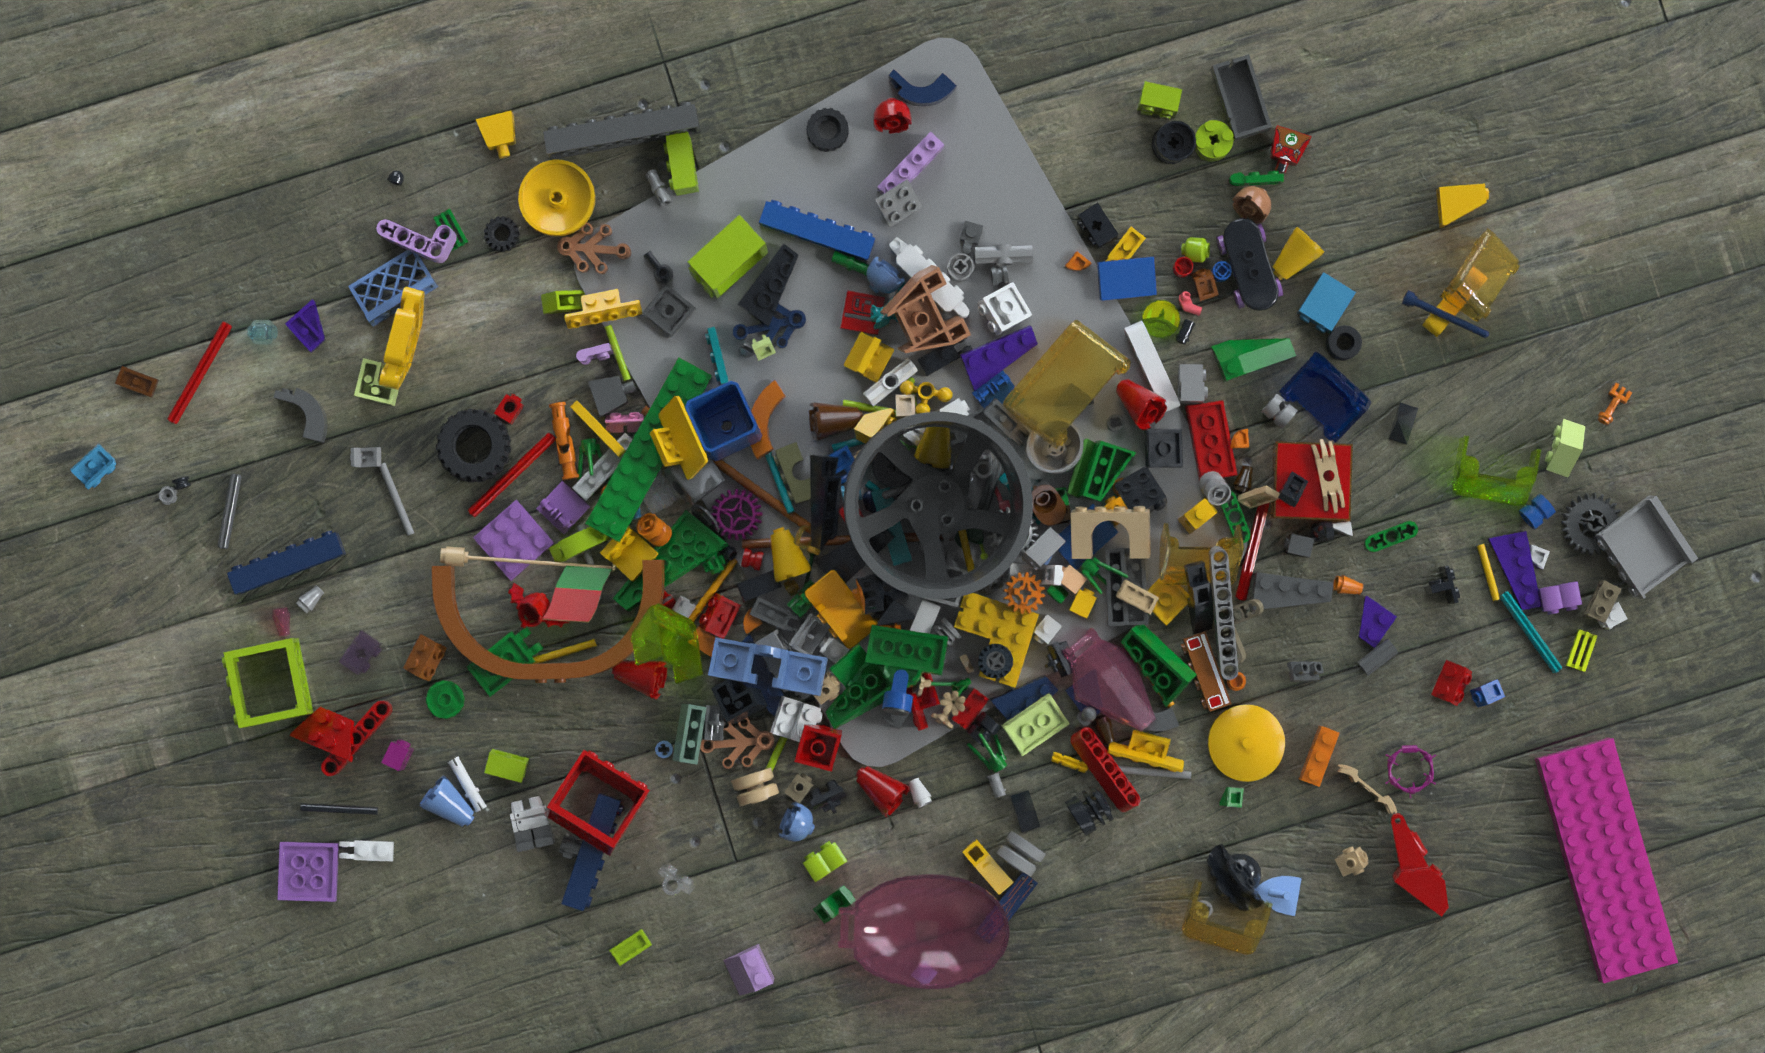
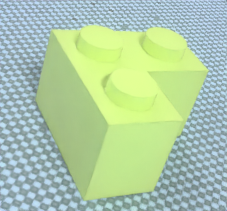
M363 358L354 396L395 406L399 390L379 385L380 375L385 364Z
M1563 419L1560 426H1556L1553 436H1556L1552 444L1553 449L1548 451L1545 457V462H1547L1546 470L1569 477L1583 450L1585 426Z

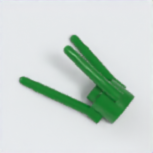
M596 439L581 440L578 464L579 477L577 482L582 477L583 457L588 456L590 476H593L592 456L596 455V452L599 459L603 456L600 444H596Z
M1096 557L1094 559H1086L1080 567L1082 574L1099 594H1102V591L1092 577L1096 576L1106 586L1107 582L1098 573L1100 570L1098 565L1117 575L1128 578L1127 574L1099 561Z
M979 733L982 743L991 756L988 758L989 762L970 743H967L971 751L989 770L992 769L994 773L1007 766L1005 762L1007 758L1003 753L997 734L994 736L999 754H994L984 736Z

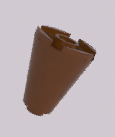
M817 402L810 403L813 410H809V424L811 432L815 431L816 436H812L814 441L851 430L856 427L863 417L862 411H859L857 407Z

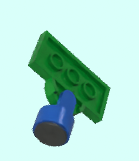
M872 625L865 663L883 666L885 676L892 684L891 691H885L882 704L884 712L900 716H907L911 713L913 696L907 694L906 690L914 686L921 679L922 673L942 676L948 636Z

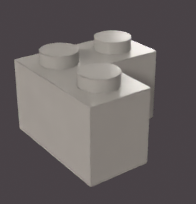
M1202 364L1178 365V400L1180 404H1201L1208 397V387H1204L1203 382L1206 381V369H1203Z

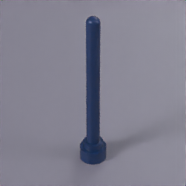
M1408 290L1401 304L1407 307L1416 306L1483 338L1489 336L1487 330L1417 299L1418 296L1412 291Z

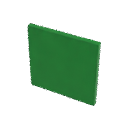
M859 644L830 668L845 688L848 686V682L857 675L859 668L866 660L867 653Z

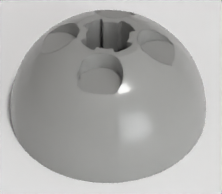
M1052 418L1041 422L1032 430L1027 440V454L1030 461L1036 468L1049 474H1061L1069 471L1079 462L1083 453V438L1079 429L1072 422L1061 418Z

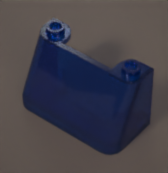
M1314 352L1279 390L1284 400L1287 402L1297 401L1323 424L1324 436L1335 443L1358 421L1371 405V400L1318 352Z

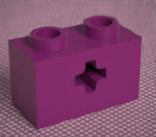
M402 739L392 741L381 763L397 771L405 770L414 749L410 747L411 744Z

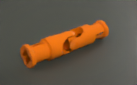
M566 402L550 404L549 408H551L553 415V431L557 436L556 446L559 464L562 465L564 475L562 480L575 479L579 477V474L576 472V456L572 437L570 436L569 418L566 417L565 412ZM569 445V451L563 453L560 446Z

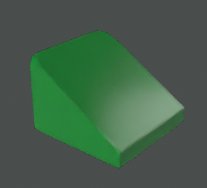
M1051 585L1046 590V593L1058 604H1061L1069 594L1060 585Z

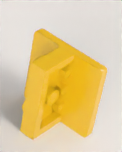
M861 332L845 360L844 366L876 383L888 364L894 349L882 343L880 339Z

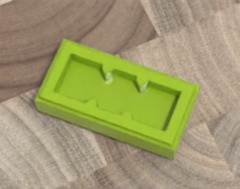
M640 929L609 951L618 965L621 966L652 946V943L643 929Z

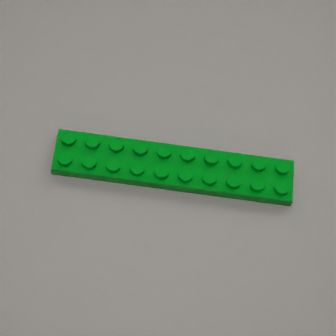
M678 357L585 525L620 543L663 466V462L650 436V432L653 429L663 428L659 419V413L674 396H679L685 407L688 400L703 394L712 378L711 374Z

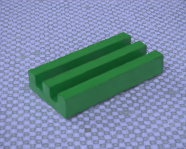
M449 208L446 212H442L433 218L438 227L442 225L439 220L443 219L444 223L451 229L452 227L446 216L449 215L463 239L462 242L458 238L456 239V245L451 250L454 251L469 242ZM447 233L443 234V237L445 239L448 238Z

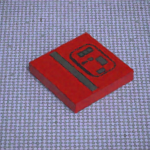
M847 290L840 329L878 335L879 329H874L876 322L870 319L871 305L883 307L885 297Z

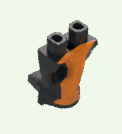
M876 574L856 578L857 588L852 590V594L856 601L860 603L864 615L884 610L883 602L888 595L895 600L908 597L907 593L893 586L891 591H884L883 588L889 584Z

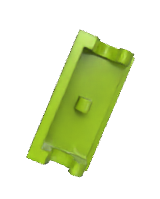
M492 749L489 752L484 773L522 783L529 758Z

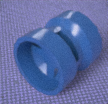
M1226 261L1217 262L1211 269L1215 281L1224 282L1230 277L1232 268Z

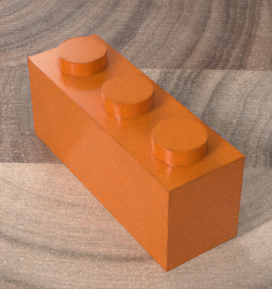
M1318 726L1299 780L1320 787L1340 734L1339 732Z

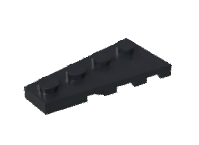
M783 243L737 305L766 327H769L799 255Z
M886 529L871 537L869 543L878 554L895 536L889 529ZM851 540L814 560L825 574L835 570L845 584L866 565Z

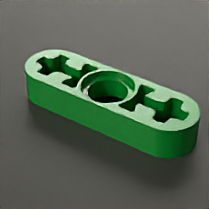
M1231 491V506L1236 505L1237 508L1226 512L1225 508H1229L1227 502L1220 505L1233 540L1236 543L1243 544L1250 539L1251 534L1237 497ZM1231 512H1237L1240 515L1238 522L1233 523L1230 521L1229 515ZM1243 523L1244 526H1240L1242 532H1246L1245 540L1236 537L1239 531L1237 528L1233 530L1232 526Z
M1407 521L1372 534L1365 539L1364 547L1369 552H1377L1411 539L1417 535L1418 526L1413 521ZM1407 524L1409 527L1413 526L1412 535L1404 533L1402 534L1403 539H1400V533L1397 528L1399 527L1400 531L1407 528ZM1393 531L1396 534L1394 542L1387 541V532ZM1382 534V540L1386 545L1383 546L1381 542L1376 544V549L1373 546L1369 547L1370 539L1373 538L1374 541L1381 539L1379 535Z

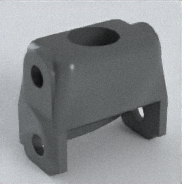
M708 455L707 464L692 479H686L680 464L669 466L664 470L667 481L687 504L694 505L725 480L716 464Z

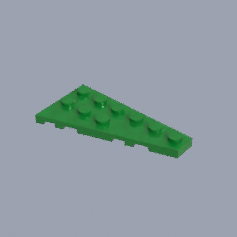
M687 510L683 512L671 527L672 536L665 545L655 546L654 548L658 552L654 560H664V588L729 545ZM643 572L634 582L628 579L613 598L628 612L641 604Z

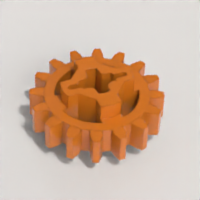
M1026 572L1024 577H1022L1021 573H1017V579L1011 576L1010 580L1012 582L1005 583L1008 589H1003V592L1007 593L1003 600H1009L1006 606L1012 605L1013 612L1019 609L1020 614H1023L1024 610H1026L1027 614H1030L1031 608L1036 611L1038 610L1037 604H1043L1040 598L1045 597L1041 593L1045 587L1039 586L1042 582L1041 580L1035 581L1036 575L1029 577V573ZM1018 581H1021L1020 587L1013 588ZM1030 583L1035 587V590L1031 588ZM1025 589V592L1028 593V595L1023 598V595L1020 594V591ZM1012 596H1015V598L1018 600V604L1013 600ZM1029 599H1035L1031 605L1027 606Z

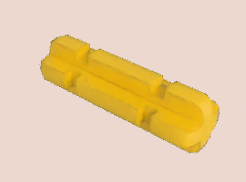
M1054 752L1052 755V762L1061 763V765L1074 770L1078 769V771L1086 773L1088 770L1083 761L1079 762L1077 759L1066 755L1062 756V754Z

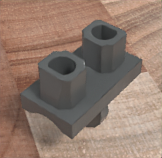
M1303 661L1287 663L1291 682L1320 680L1319 674L1323 673L1321 662Z
M705 705L707 709L703 728V740L723 741L725 722L719 706Z

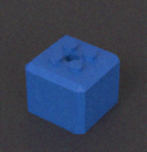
M729 381L688 400L685 409L708 457L714 461L721 460L760 442L762 438L761 430L737 382ZM724 422H731L732 428L730 430H722Z

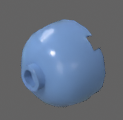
M875 257L867 268L866 274L867 280L870 283L869 287L876 293L879 291L884 294L895 292L905 282L904 277L900 279L897 276L900 272L884 259L880 262L878 261L879 257Z
M793 802L791 805L794 807L787 809L782 818L779 829H782L783 832L782 834L779 833V836L785 840L796 842L805 839L807 835H811L815 825L813 824V816L810 810L802 804Z

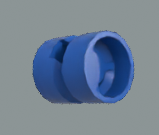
M1538 494L1533 498L1531 505L1526 504L1519 510L1520 516L1534 530L1543 523V519H1548L1556 513L1554 507L1542 494Z

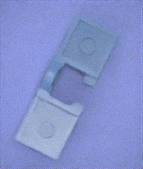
M715 637L708 672L709 676L757 685L758 675L751 673L754 655L781 660L778 678L773 677V688L821 696L828 658Z

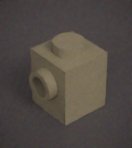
M798 773L784 793L800 804L813 786L811 783L812 778L805 773H802V775Z

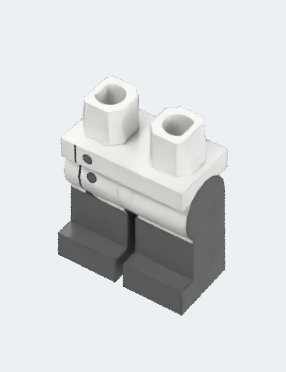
M540 796L529 798L531 808L524 810L522 800L511 803L512 813L510 817L517 852L555 843L550 821L544 816L546 805L542 804Z

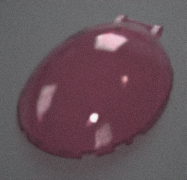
M921 874L892 879L866 892L855 902V907L839 908L841 930L838 947L854 948V958L865 970L890 983L906 985V987L944 989L956 987L955 985L965 982H972L973 979L985 975L995 967V964L1004 955L1008 946L1009 923L1001 904L986 889L959 877ZM849 915H854V941H848Z

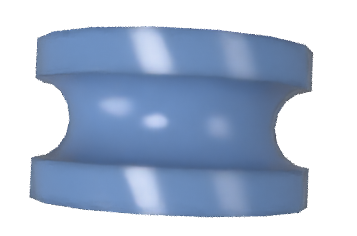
M668 741L659 742L655 747L656 754L661 758L669 757L673 752L672 744ZM661 744H665L666 747H669V752L667 751V755H663V752H659V747H662Z

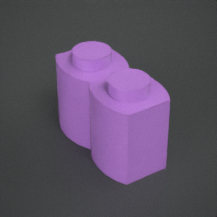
M1576 581L1538 589L1542 612L1547 611L1548 615L1559 613L1561 608H1566V611L1578 609L1577 605L1582 604L1578 582Z

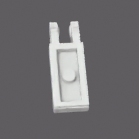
M339 841V846H354V854L340 853L339 858L393 861L394 842Z

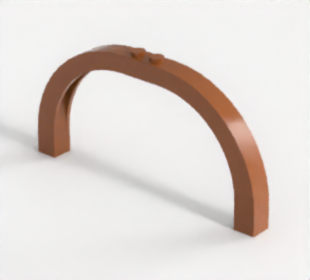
M642 560V600L638 614L629 631L608 651L597 657L580 662L522 664L505 660L486 650L473 638L461 619L455 595V566H432L433 599L438 618L445 633L457 649L476 665L504 677L535 679V683H547V679H554V683H564L569 678L592 676L615 667L630 657L646 640L656 623L663 602L665 584L664 560Z

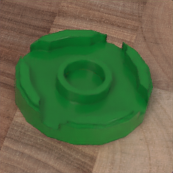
M443 680L436 682L430 687L426 696V704L429 711L436 717L444 719L455 717L460 713L465 702L463 690L452 681Z

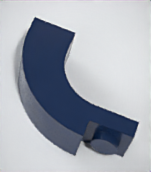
M894 69L889 74V83L895 89H901L897 93V97L914 106L926 107L936 105L947 99L957 88V85L944 73L932 84L925 87L911 85Z

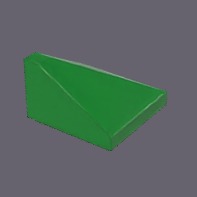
M1226 787L1219 805L1242 808L1244 788Z

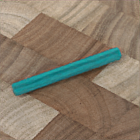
M1508 591L1501 594V601L1553 673L1559 672L1562 669L1561 664Z

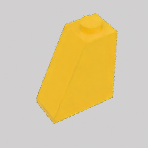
M1485 183L1446 186L1436 189L1439 228L1447 226L1487 203V200H1489V190L1485 188Z

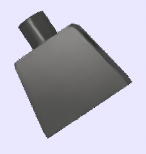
M619 376L588 381L600 417H604L628 404L626 395L636 392L633 381L622 384Z

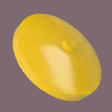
M565 160L545 161L532 168L524 177L518 195L520 211L528 224L536 231L549 236H565L579 230L591 217L595 206V189L589 176L578 165Z
M1237 705L1225 710L1215 719L1208 734V751L1214 765L1224 775L1238 781H1256L1268 776L1281 762L1285 750V736L1280 723L1269 711L1255 705Z

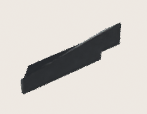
M810 455L811 546L823 551L824 545L837 536L842 478L835 477L839 457Z

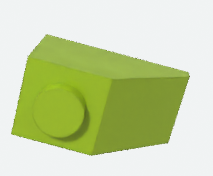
M583 290L553 291L542 294L543 314L583 310L581 296L585 295V292Z

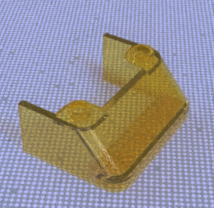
M1164 523L1159 545L1160 582L1165 585H1187L1184 565L1201 560L1205 562L1207 580L1211 582L1208 555L1212 547H1179L1178 539L1170 536L1168 523ZM1236 525L1233 538L1224 537L1216 544V546L1222 547L1228 554L1231 585L1236 581L1244 551L1240 525ZM1216 552L1214 554V560H1220L1223 557V552ZM1218 571L1215 578L1222 579L1225 572Z
M1196 879L1182 923L1184 935L1245 955L1254 953L1265 932L1273 904L1266 900L1260 920L1252 919L1248 921L1244 932L1207 921L1209 909L1204 903L1197 901L1202 882Z

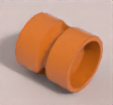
M653 513L643 515L637 523L638 533L654 546L660 547L665 545L672 536L671 527Z

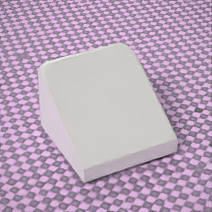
M1350 521L1333 523L1335 531L1349 537L1353 536Z

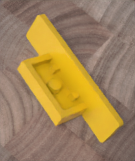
M613 289L581 296L583 311L565 314L564 318L568 329L579 328L581 326L641 315L642 308L639 300L621 303L619 290Z
M1133 729L1128 746L1116 742L1109 743L1108 753L1115 757L1129 758L1134 762L1148 763L1150 766L1167 768L1172 772H1182L1184 767L1183 760L1166 756L1170 745V739Z

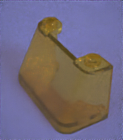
M1487 228L1477 238L1471 252L1456 275L1451 279L1448 287L1443 290L1439 297L1476 322L1482 317L1486 319L1492 310L1489 307L1510 275H1514L1519 269V259L1493 231Z

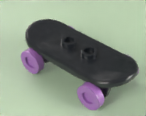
M1236 219L1226 227L1224 235L1216 237L1221 255H1228L1238 290L1233 291L1238 309L1244 308L1246 305L1248 308L1256 311L1267 310L1276 303L1278 297L1283 296V290L1278 277L1275 278L1267 254L1264 244L1266 242L1264 229L1261 224L1256 225L1250 219Z

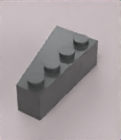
M1257 572L1254 573L1251 599H1259L1264 609L1331 602L1333 582ZM1256 605L1250 607V611L1257 609Z

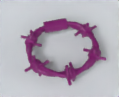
M1417 745L1401 746L1391 756L1385 755L1389 757L1387 760L1389 780L1385 784L1390 782L1394 787L1409 793L1410 798L1411 794L1421 791L1430 783L1436 785L1433 782L1434 769L1432 758L1436 755L1431 756V754L1418 748ZM1419 751L1424 756L1420 760L1425 759L1430 765L1429 775L1423 773L1427 777L1422 786L1415 788L1413 783V787H1401L1397 783L1401 778L1396 780L1391 773L1392 764L1398 766L1395 760L1399 753H1417Z

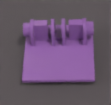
M561 481L547 498H544L539 503L540 505L536 509L565 535L590 506L567 484Z

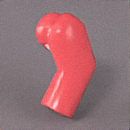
M1183 291L1179 295V303L1182 310L1200 316L1202 307L1194 305L1190 298L1191 294Z

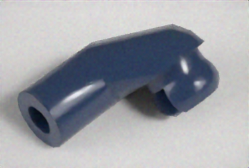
M868 490L863 494L862 500L865 509L875 513L877 510L871 494L873 491Z

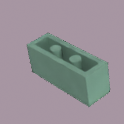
M681 704L672 761L697 765L707 707Z

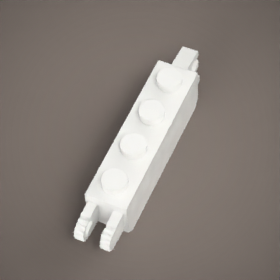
M898 237L889 244V247L897 256L896 265L910 279L930 265L936 266L931 259L926 260L922 256L923 251L917 245H907ZM942 272L947 285L931 293L935 304L944 313L954 311L962 318L968 317L970 309L962 302L964 300L962 296L964 292L957 285L953 287L949 283L950 278Z

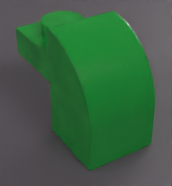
M843 885L826 897L813 910L822 922L826 924L855 902L856 899L853 897L852 892Z

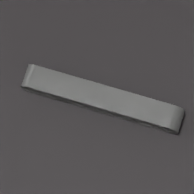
M1214 546L1210 549L1208 556L1218 667L1225 679L1232 680L1238 675V661L1229 559L1227 552L1222 547ZM1216 552H1223V557L1220 560H1214V554ZM1218 571L1225 572L1222 579L1215 578ZM1226 590V596L1218 598V591ZM1221 609H1228V614L1225 617L1219 616ZM1223 628L1230 629V632L1227 636H1222L1220 634ZM1231 647V652L1228 655L1222 654L1223 648ZM1226 666H1233L1231 673H1224Z

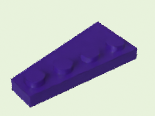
M1029 325L960 354L974 391L1038 344L1032 326Z
M1527 531L1487 538L1521 610L1541 607Z

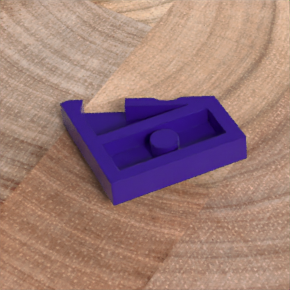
M313 299L285 323L311 353L326 340L316 302Z
M1366 595L1364 597L1358 637L1373 648H1376L1397 616Z

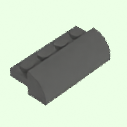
M1130 548L1105 549L1106 564L1128 575V578H1124L1106 569L1109 626L1149 625L1147 613L1116 597L1124 580L1147 591L1146 558H1130Z

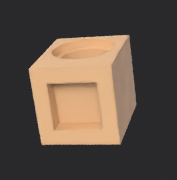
M1071 565L1067 567L1062 566L1063 579L1061 584L1073 594H1076L1087 578Z

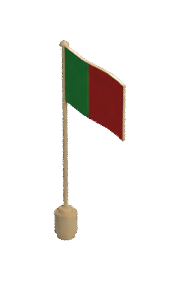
M446 546V548H441L440 563H445L446 566L464 567V563H468V559L566 566L556 584L551 604L542 620L589 623L597 609L602 589L611 571L614 572L616 570L614 564L613 566L469 556V552H466L464 547Z

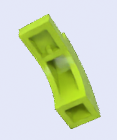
M588 527L551 546L549 550L555 562H565L582 552L611 540V538Z

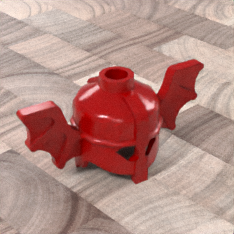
M513 583L512 589H509L508 594L512 597L510 603L517 604L516 609H518V617L522 623L521 627H535L542 622H545L547 627L557 625L560 628L565 623L569 624L570 621L542 620L550 606V601L544 593L535 592L524 598V589Z

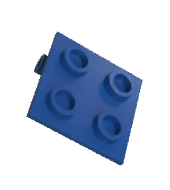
M1003 370L972 392L984 409L994 398L1010 412L1025 401Z

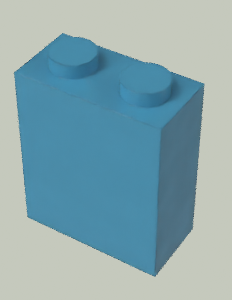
M1323 272L1297 311L1300 315L1299 318L1306 323H1314L1316 325L1315 328L1322 333H1330L1356 292Z

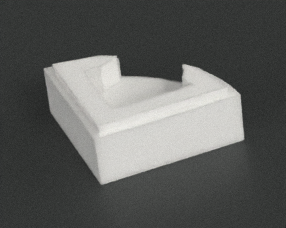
M1530 545L1532 562L1538 568L1544 569L1550 551Z

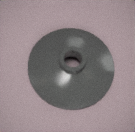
M694 504L691 507L693 516L718 535L720 529L715 520L717 517H713L711 514L714 512L711 509L707 510L700 505Z

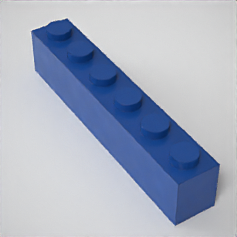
M776 200L766 201L759 220V225L849 256H854L867 262L875 243V238L872 237L873 234L862 230L860 233L854 231L855 228L846 224L843 227L836 225V221L826 218L825 221L818 219V215L808 212L804 214L800 212L799 208L789 206V208L783 207L782 203Z

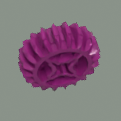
M738 489L734 490V495H732L730 490H727L728 497L721 493L720 496L723 500L715 499L719 506H712V509L717 510V513L711 514L713 517H717L716 521L719 523V529H723L721 536H724L727 532L729 533V540H731L732 534L735 535L736 541L739 540L740 534H742L743 539H746V532L752 536L753 533L750 529L758 530V527L754 525L755 522L758 524L762 523L761 520L756 519L757 516H763V513L756 511L762 508L761 505H754L758 499L755 498L751 501L752 493L745 497L746 490L744 489L741 495L738 494ZM738 499L734 508L728 509L723 507L728 501ZM744 501L751 506L753 516L743 513ZM739 507V510H741L739 513H742V516L746 518L738 517L734 523V516H731V513L727 511L736 512ZM721 513L730 516L731 523L729 529L723 524ZM745 520L750 522L746 528L735 531L739 521Z

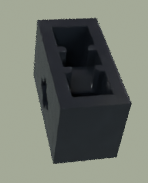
M1098 202L1080 213L1077 217L1079 219L1077 221L1082 231H1087L1089 234L1087 238L1093 247L1096 245L1099 249L1118 236V232ZM1093 223H1095L1096 225H1101L1099 228L1100 231H1098L1097 229H1092L1094 225Z

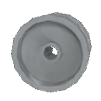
M1010 831L1006 840L1014 846V849L1012 850L1006 845H1001L996 853L1018 871H1023L1027 875L1032 876L1036 866L1028 859L1031 858L1036 862H1041L1046 854L1015 832Z

